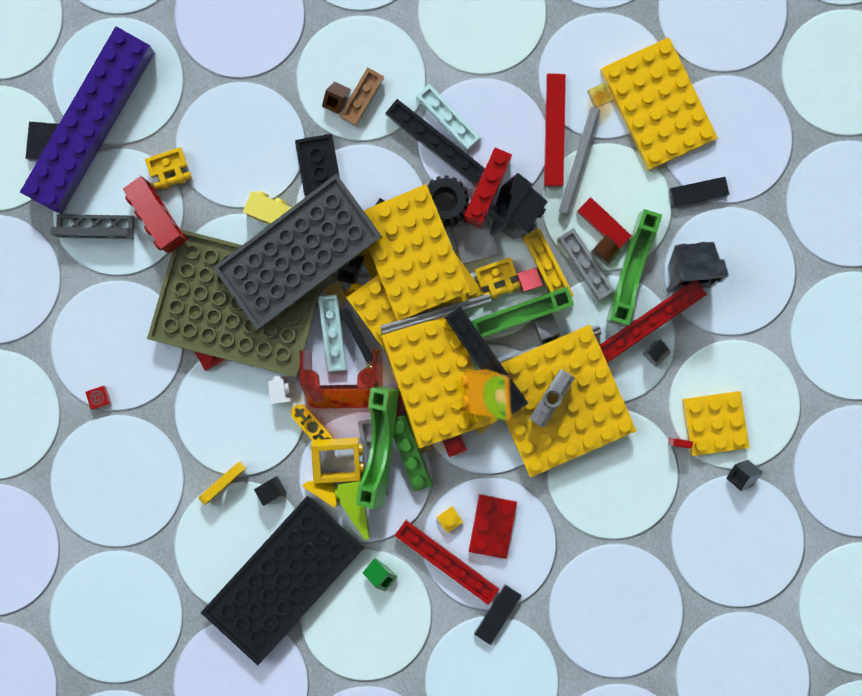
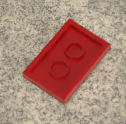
M479 494L469 552L507 559L517 501Z

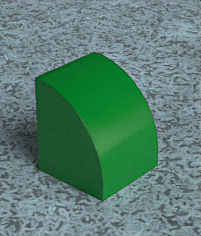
M376 558L363 571V574L375 588L385 592L398 577L390 568Z

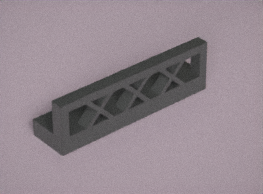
M57 214L56 227H51L50 234L58 238L134 239V216ZM63 219H70L74 224L71 227H63ZM85 219H89L93 224L90 227L80 226ZM103 220H108L112 224L109 228H100L98 226ZM122 220H129L128 228H119L117 225Z

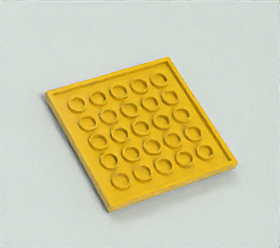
M590 324L501 363L528 401L527 405L514 414L510 412L511 420H505L530 478L637 431ZM562 369L575 377V379L563 396L561 404L557 406L543 428L531 421L529 417L558 371ZM550 393L547 396V401L549 404L555 403L557 397L554 393Z

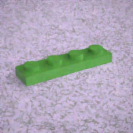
M407 414L396 416L393 437L413 490L418 491L432 487V479L420 448L418 449Z

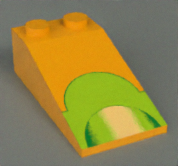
M488 369L464 371V376L461 377L462 388H465V396L462 397V403L466 411L473 414L511 420L509 377Z

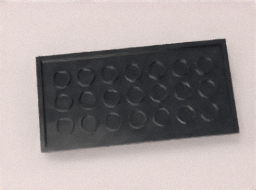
M307 495L200 613L258 666L364 549V546Z

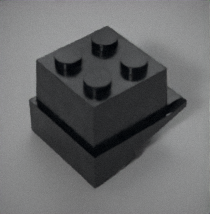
M519 173L515 174L501 186L495 204L498 206L496 212L490 209L486 214L493 220L489 233L491 236L502 231L514 240L520 236L523 237L536 226L535 220L537 217L540 218L546 211L544 207L548 201L531 187V182Z
M703 241L694 244L682 243L675 245L668 264L670 284L666 291H678L693 280H697L702 288H712L717 283L723 282L729 274L725 260L720 259L715 243Z

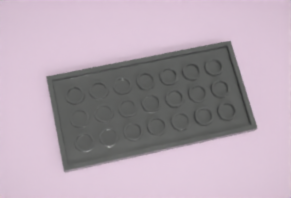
M335 174L213 268L255 328L260 330L383 237L340 177Z

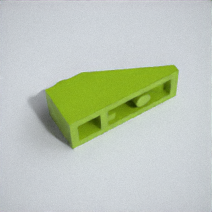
M360 481L340 482L338 488H335L336 499H340L341 506L363 538L369 540L370 531L366 507L356 505Z

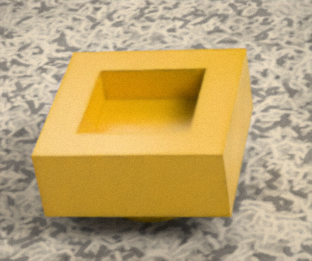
M450 506L436 516L447 533L463 523V520L453 506Z

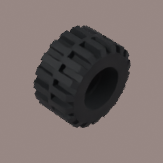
M445 175L444 178L438 176L436 180H430L429 185H427L433 201L438 194L443 192L450 193L456 198V206L452 210L441 211L437 209L445 227H450L452 224L454 226L458 221H461L469 206L467 188L463 187L461 181H456L457 178L452 177L450 179L448 175Z

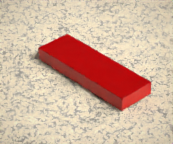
M591 197L577 210V213L603 237L608 235L617 244L619 249L632 236Z

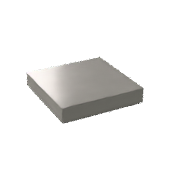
M489 218L485 219L481 229L469 223L452 228L460 261L463 265L498 255L494 236L489 234L491 230Z

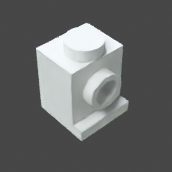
M284 375L274 376L272 381H268L270 404L293 401L292 398H288V394H291L290 383L286 382Z

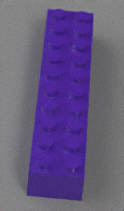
M115 26L21 188L20 193L54 212L63 214L155 54L149 44Z

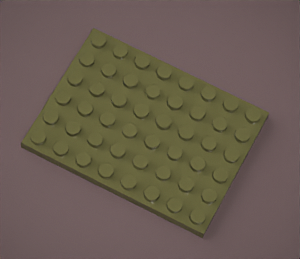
M181 230L188 241L172 251L147 339L297 378L323 283L262 329L257 330L213 268L242 245Z

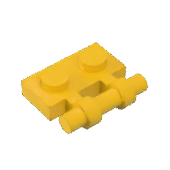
M181 147L145 159L150 177H159L160 181L154 183L156 191L169 189L170 186L177 183L184 184L186 180L193 178L190 171L182 172V168L188 167V163ZM175 171L176 176L166 178L165 174Z
M511 257L474 270L480 288L488 286L489 291L483 293V295L489 294L492 300L506 293H514V290L521 288L519 281L511 283L510 278L517 276ZM504 280L505 286L495 289L494 283Z

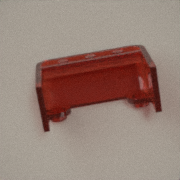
M372 349V368L363 369L358 373L357 385H320L318 373L312 370V351L299 350L300 384L307 403L312 408H368L371 388L383 386V350Z

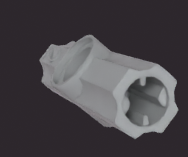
M560 369L548 389L543 393L541 400L529 419L544 428L557 406L561 404L563 396L575 377ZM550 393H554L557 397L553 404H549L547 401V396Z

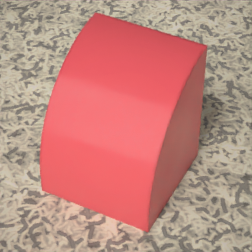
M537 268L517 273L516 278L520 283L522 293L543 286Z

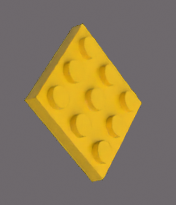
M741 391L682 399L688 441H693V447L690 449L691 456L750 448Z

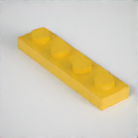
M538 228L524 235L522 239L549 292L568 286L571 297H573L574 295L541 229Z

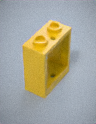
M358 437L312 440L311 457L314 484L361 481V474H364V462H360V456L363 455V444H359ZM354 449L355 471L322 473L321 451Z

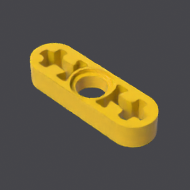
M298 404L292 408V418L311 440H322L320 437L317 439L314 437L321 430L324 431L321 434L324 438L334 439L332 434L307 406ZM297 408L299 410H305L303 412V415L306 418H308L309 415L312 417L311 419L307 420L304 425L302 424V421H304L303 417L296 416V414L298 413L296 411ZM310 422H316L318 425V430L315 433H311L308 430Z
M241 461L236 463L198 497L199 501L204 506L208 504L247 469Z

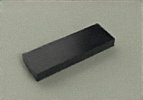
M726 176L668 189L672 208L730 195Z
M344 308L340 312L364 359L369 363L374 360V357L350 311Z
M504 584L475 630L474 635L491 645L522 595Z

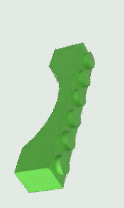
M643 209L638 214L606 322L622 327L629 325L635 307L640 277L649 250L657 234L662 214Z
M567 286L477 318L471 322L481 336L486 337L515 325L573 306L574 302Z
M380 386L373 387L370 390L368 408L372 422V441L368 463L358 487L356 505L370 509H376L385 505L399 389Z

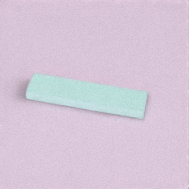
M430 84L416 96V99L466 152L481 140V137Z
M338 295L318 296L328 373L347 370Z

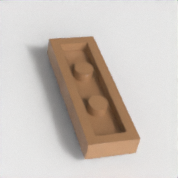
M367 67L339 115L340 118L357 127L382 84L384 76Z

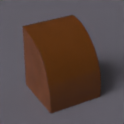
M334 81L325 91L322 107L339 114L348 100L351 89Z
M605 235L591 250V253L608 267L620 253V249L608 235Z

